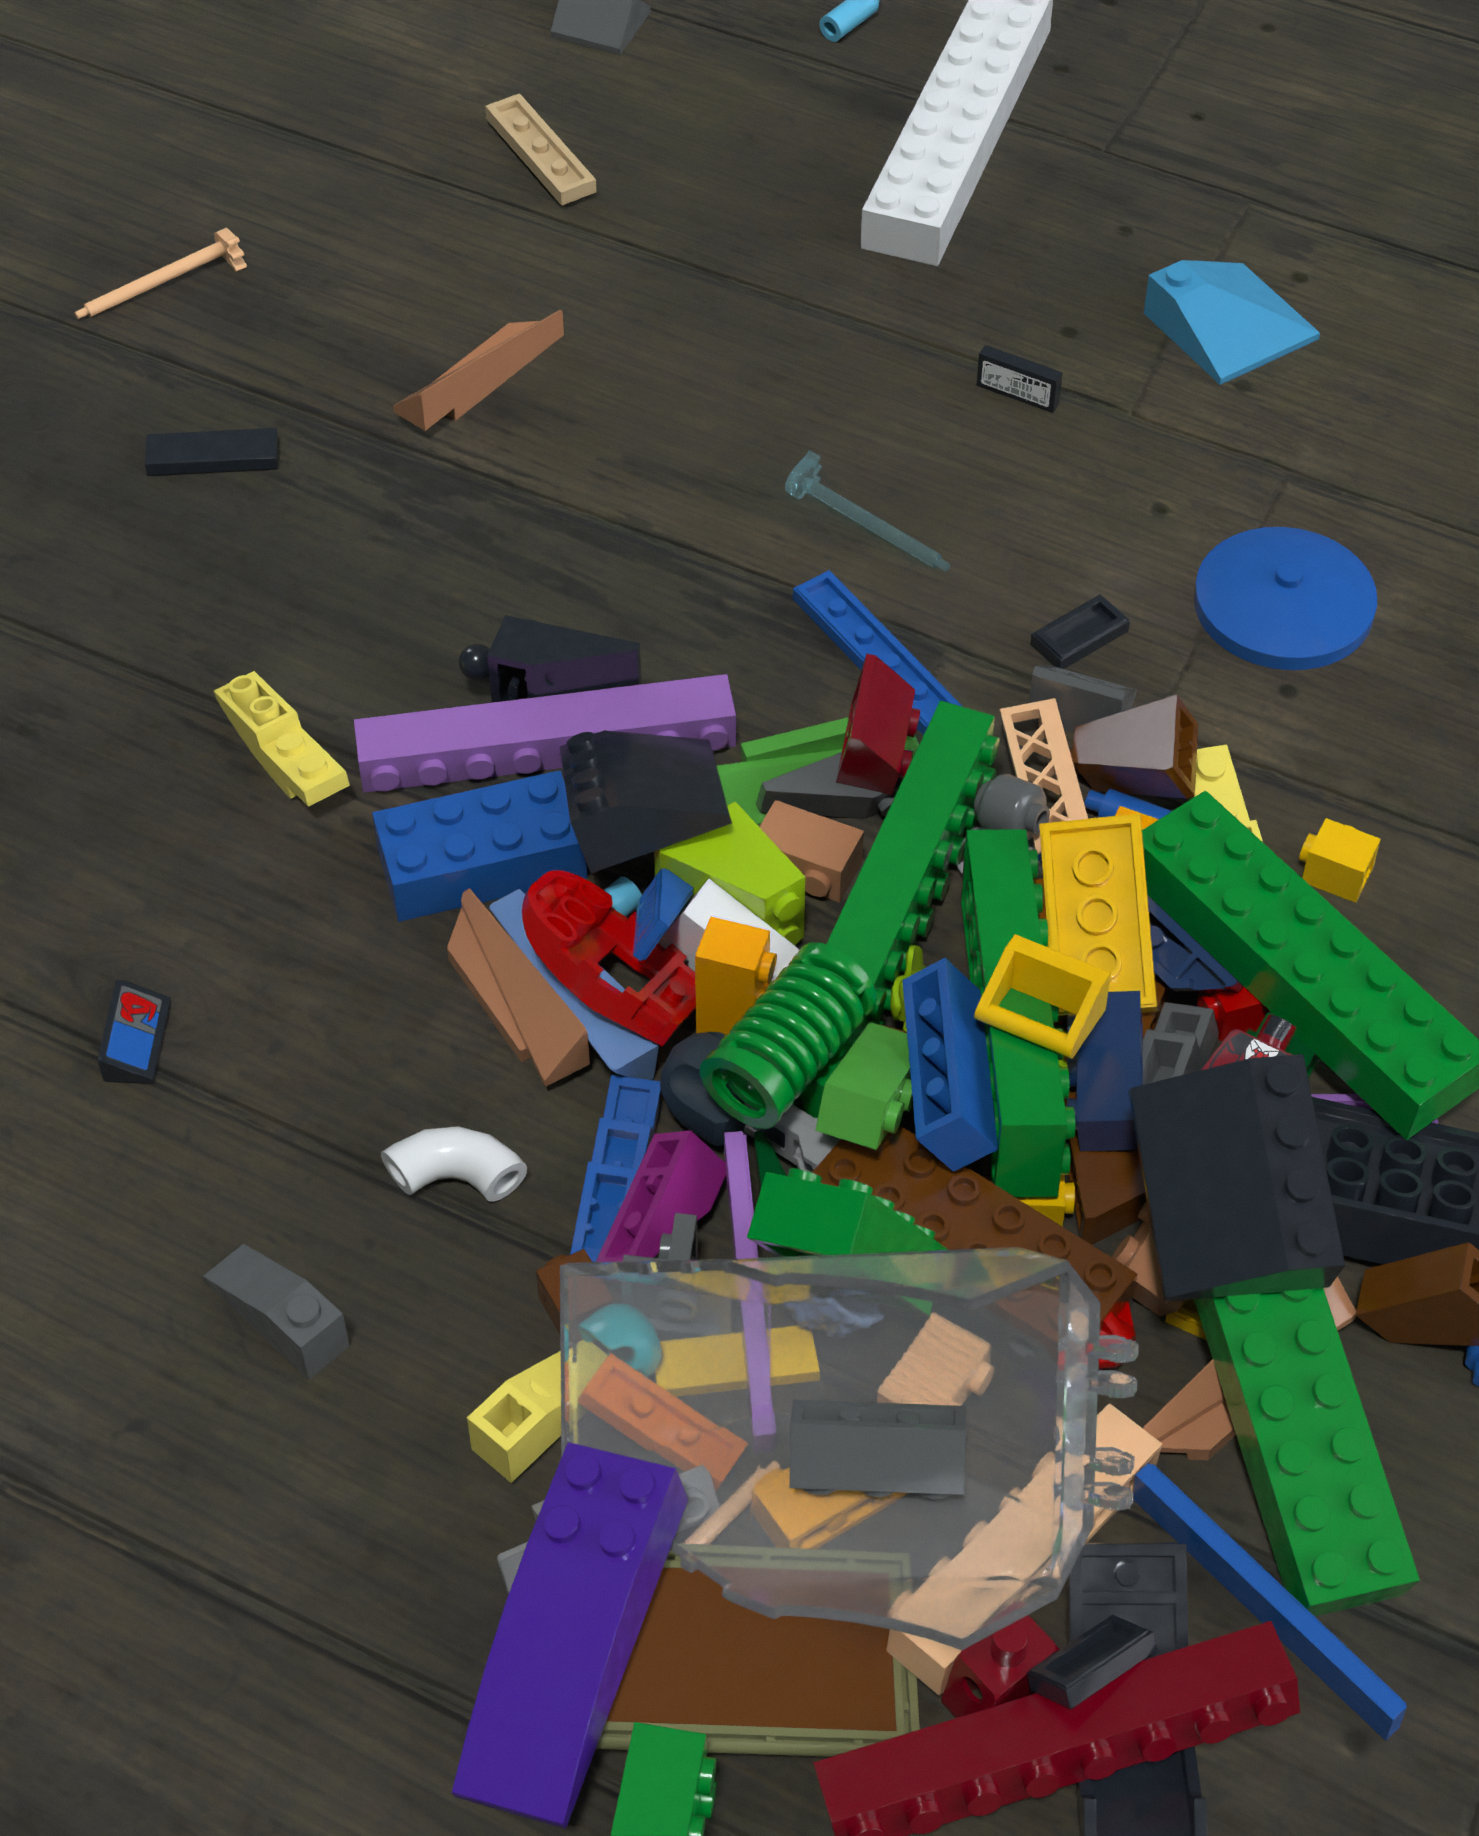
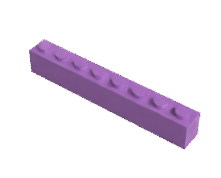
M727 674L354 719L363 793L562 768L559 746L566 744L571 737L582 732H592L595 734L607 730L708 739L713 750L736 747V713Z

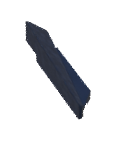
M1041 852L1038 854V861L1042 863ZM1148 896L1154 972L1175 992L1212 990L1239 992L1244 986Z

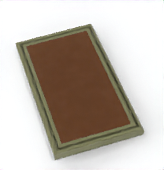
M671 1546L596 1749L628 1750L634 1722L704 1733L707 1737V1753L832 1757L919 1730L917 1677L886 1651L890 1626L887 1624L888 1618L904 1598H912L910 1556Z

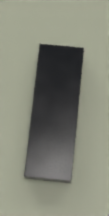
M277 428L147 434L145 452L147 476L278 469Z

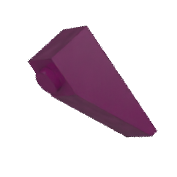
M691 1130L653 1135L594 1264L599 1272L621 1271L623 1255L650 1258L656 1256L659 1253L662 1233L672 1234L675 1213L697 1215L698 1221L711 1210L726 1176L725 1162Z

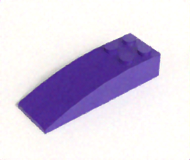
M567 1442L524 1550L488 1656L452 1789L454 1797L564 1829L567 1828L688 1502V1497L676 1468Z

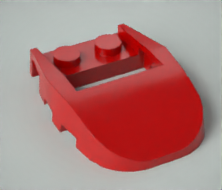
M554 870L542 875L529 887L522 904V920L525 933L536 954L554 976L593 1011L663 1047L672 1034L696 1010L695 972L683 963L687 956L673 943L667 949L657 943L647 959L640 961L633 956L636 912L629 918L625 917L612 908L613 901L610 894L576 874ZM613 952L633 969L651 980L639 992L628 986L622 993L599 977L604 969L598 964L609 953Z

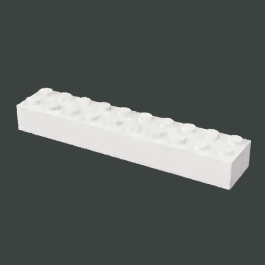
M968 0L862 209L861 249L930 265H939L1047 39L1051 28L1053 0Z

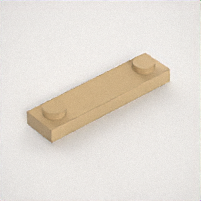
M520 93L485 106L486 119L561 205L597 192L596 179Z

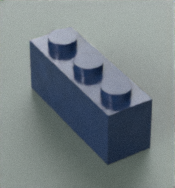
M1140 991L1108 992L1105 1012L1077 1051V1056H1074L1072 1059L1067 1057L1070 1087H1077V1099H1067V1107L1074 1108L1075 1130L1078 1132L1080 1151L1138 1150L1128 1092L1132 1087L1143 1085ZM1074 1013L1068 1014V1032L1076 1017Z

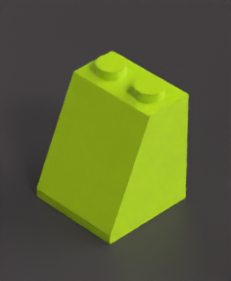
M736 801L728 805L732 824L654 851L655 876L660 869L666 868L693 887V894L686 904L705 882L711 879L794 946L804 938L805 876Z

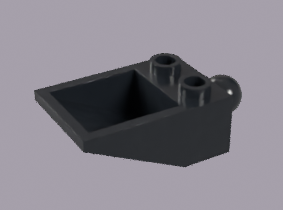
M505 615L491 648L482 644H472L467 646L459 656V668L466 678L473 681L490 678L492 703L642 684L640 643Z

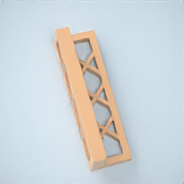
M1053 698L1000 709V717L1015 776L1025 781L1029 780L1041 788L1044 787L1056 793L1058 801L1049 809L1050 817L1048 823L1088 819L1056 699ZM1038 718L1039 729L1032 737L1014 728L1013 723ZM1033 752L1045 756L1048 765L1041 773L1024 765V762ZM1035 834L1032 837L1034 849L1039 854L1041 852L1040 834Z

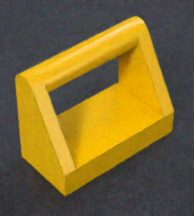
M1015 934L1003 951L977 1005L974 1019L1072 1059L1106 1010L1111 972ZM1012 988L1074 1013L1076 1017L1068 1034L998 1005Z

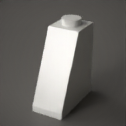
M711 879L705 882L679 912L658 942L665 949L673 943L687 956L683 963L695 972V954L710 916L769 930L770 952L777 954L776 967L771 982L777 978L784 967L788 966L792 958L799 951L796 946Z

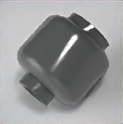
M1002 774L996 776L993 780L986 781L979 789L975 798L974 812L978 816V822L982 830L1026 829L1027 840L1029 841L1035 834H1040L1039 824L1048 823L1050 810L1047 807L1046 795L1043 789L1036 784L1010 774Z

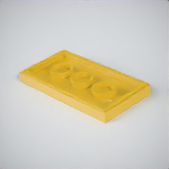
M1140 813L1039 824L1046 919L1048 923V947L1111 972L1108 992L1140 991L1142 1013L1157 1012ZM1059 1008L1058 1021L1068 1020V1014H1071V1012Z

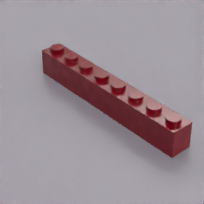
M1268 1621L1142 1660L1072 1709L1035 1693L813 1762L834 1836H908L914 1833L926 1834L935 1831L943 1824L972 1815H988L1001 1806L1029 1797H1045L1054 1793L1058 1788L1087 1779H1103L1112 1775L1116 1770L1138 1763L1161 1761L1171 1756L1174 1752L1199 1744L1219 1743L1227 1739L1231 1734L1260 1725L1272 1726L1279 1724L1289 1716L1301 1713L1298 1679L1272 1622Z

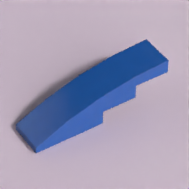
M611 1074L603 1118L599 1119L592 1161L588 1162L570 1255L585 1249L592 1263L595 1264L655 1134L662 1098L660 1081Z

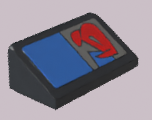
M115 981L98 1054V1065L103 1081L154 1084L172 1002L169 996L128 981Z

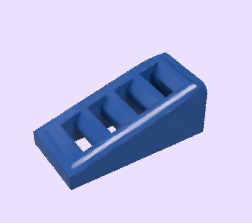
M666 868L660 869L638 902L633 956L640 961L647 959L693 894V887Z

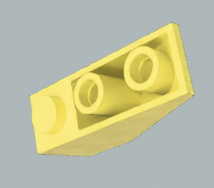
M583 1338L506 1380L467 1417L472 1450L512 1483L588 1410V1408L576 1400L608 1353L593 1341H586Z

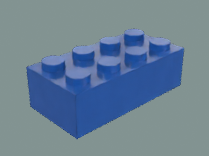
M561 770L372 812L377 849L398 922L461 908L462 894L469 888L481 902H487L503 898L518 889L526 893L535 881L549 871H566L587 879L586 860L570 823L565 782Z

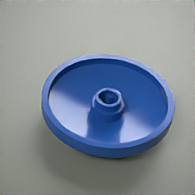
M1264 527L1233 535L1219 543L1207 554L1198 570L1194 590V606L1198 619L1205 631L1216 643L1231 654L1263 667L1281 670H1308L1327 666L1342 660L1353 653L1365 641L1372 628L1376 613L1377 590L1366 566L1356 555L1338 542L1323 535L1298 528Z

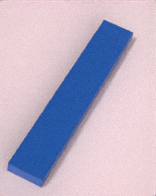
M830 570L793 588V600L860 670L862 669L866 653L876 655L915 689L912 708L920 709L917 730L923 736L940 700L962 706Z
M1148 1463L1135 1474L1132 1499L1178 1543H1185L1186 1551L1261 1623L1271 1621L1280 1641L1385 1741L1400 1728L1407 1708L1405 1701L1154 1464Z

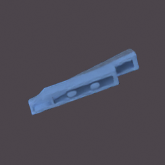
M518 889L490 904V910L513 941L585 1026L588 1033V1041L609 1069L626 1077L646 1080L654 1079L659 1045L593 1011L565 987L536 954L526 936L522 920V904L525 894ZM603 970L599 977L623 993L625 989Z

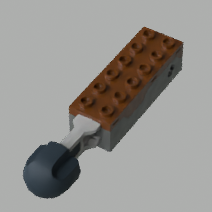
M714 1031L692 1034L672 1048L661 1071L660 1090L669 1110L683 1126L714 1146L724 1145V1132L743 1131V1135L748 1134L754 1138V1132L761 1130L762 1133H765L776 1153L797 1165L798 1169L822 1177L821 1183L838 1187L840 1179H849L866 1184L873 1188L872 1195L893 1202L895 1204L893 1210L913 1216L915 1218L914 1225L934 1231L936 1233L934 1240L951 1251L936 1305L937 1309L995 1343L997 1348L1067 1393L1072 1391L1086 1371L1117 1368L1128 1356L1136 1340L1130 1307L1138 1273L966 1166L953 1172L916 1139L915 1134L900 1125L895 1134L887 1133L877 1150L815 1131L818 1118H813L793 1104L788 1111L782 1113L780 1120L772 1128L759 1129L746 1125L732 1117L717 1104L704 1087L700 1077L702 1061L712 1050L717 1049V1045L726 1034ZM726 1084V1086H727V1088L729 1089V1091L731 1092V1094H732L740 1103H742L743 1105L747 1106V1107L750 1108V1109H753V1110H755V1111H759V1110H757V1109L751 1107V1106L748 1105L747 1103H745L741 1098H739V1097L732 1091V1089L729 1087V1085Z

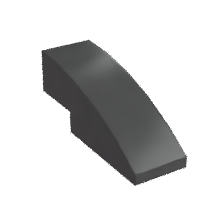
M1164 1002L1155 1030L1147 1029L1143 1039V1085L1200 1071L1211 1057L1219 1035L1214 1009Z

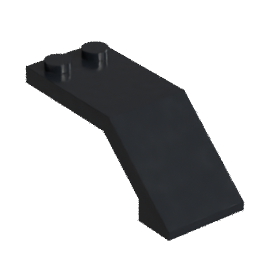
M1066 1543L1068 1644L1109 1616L1115 1615L1154 1632L1158 1650L1145 1659L1189 1646L1185 1543ZM1195 1746L1174 1752L1171 1756L1161 1761H1145L1116 1770L1112 1775L1103 1779H1087L1076 1783L1081 1836H1207L1206 1798L1201 1794Z

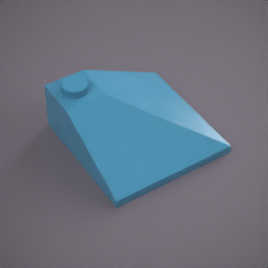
M1181 260L1150 274L1148 277L1144 314L1219 385L1319 340L1320 332L1243 263Z

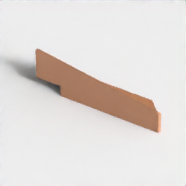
M562 310L556 311L541 321L508 323L431 384L396 403L393 406L394 413L424 431L445 415L456 421L564 335Z
M470 888L465 890L461 898L462 907L447 946L448 960L521 1063L530 1058L532 1059L545 1087L589 1065L588 1033L585 1026Z
M1337 1276L1329 1288H1324L1338 1331L1356 1318V1310ZM1213 1359L1143 1427L1145 1431L1162 1443L1160 1452L1187 1453L1188 1460L1208 1461L1236 1435Z

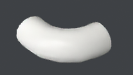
M459 1126L425 1129L392 1144L381 1152V1158L386 1169L398 1186L408 1195H412L423 1186L436 1180L454 1178L468 1182L479 1190L488 1201L494 1202L512 1193L527 1174V1166L520 1157L492 1135Z

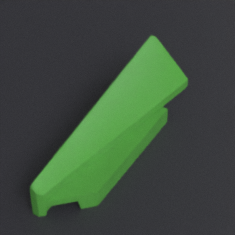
M848 717L741 743L740 763L717 765L727 805L736 801L757 825L761 824L768 813L760 812L756 805L761 783L841 753ZM907 736L904 749L913 751V759L919 743L915 736L914 738Z

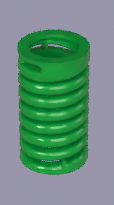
M810 942L803 945L788 966L781 970L765 992L756 999L753 1006L747 1009L741 1020L734 1024L729 1034L721 1039L717 1049L712 1050L702 1061L700 1077L710 1096L727 1113L746 1125L759 1129L774 1127L780 1120L782 1113L789 1110L794 1103V1099L799 1098L805 1090V1086L810 1085L817 1072L825 1067L828 1058L833 1057L840 1048V1045L844 1044L850 1037L851 1031L858 1028L863 1021V1016L869 1014L875 1007L877 994L867 973L847 954L833 946L819 942ZM822 968H825V969H827V970H830V971L836 973L837 975H839L840 977H842L844 980H846V981L851 985V987H849L848 985H846L841 979H839L838 977H836L835 975H833V974L830 973L829 971H826V970H824V969H822ZM726 1084H728L729 1087L732 1089V1091H733L739 1098H741L745 1103H747L748 1105H750L751 1107H753V1108H755V1109H757V1110H759V1111H755V1110H753V1109H750V1108H748L747 1106H745V1105H743L742 1103H740V1102L731 1094V1092H730L729 1089L727 1088Z

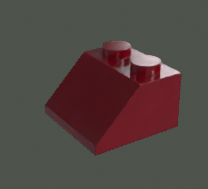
M866 653L852 697L836 783L892 795L898 778L904 779L911 764L913 751L905 750L904 748L907 736L912 738L915 736L920 709L912 708L915 689L876 655Z

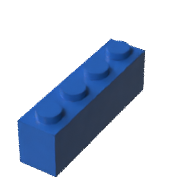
M943 958L902 981L916 1139L954 1172L998 1150L985 1026L983 1022L974 1019L975 1010L981 999V991L949 960Z

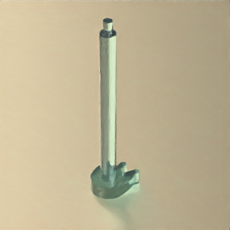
M809 450L806 456L789 474L785 483V491L793 497L800 499L809 494L932 568L937 566L944 571H948L951 564L941 559V554L819 483L821 477L816 474L822 469V465L818 463L821 457Z

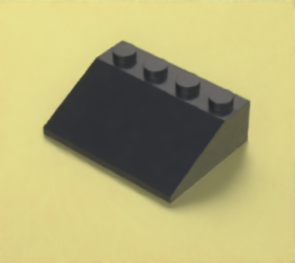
M603 730L595 734L592 732L579 733L571 737L566 744L559 746L570 823L590 873L732 824L714 752L708 739Z
M1303 1054L1248 1058L1129 1089L1128 1094L1164 1302L1329 1288L1345 1267Z
M1312 1097L1344 1256L1356 1260L1387 1264L1467 1242L1479 1250L1478 1132L1430 1123L1411 1138L1405 1140L1375 1110Z

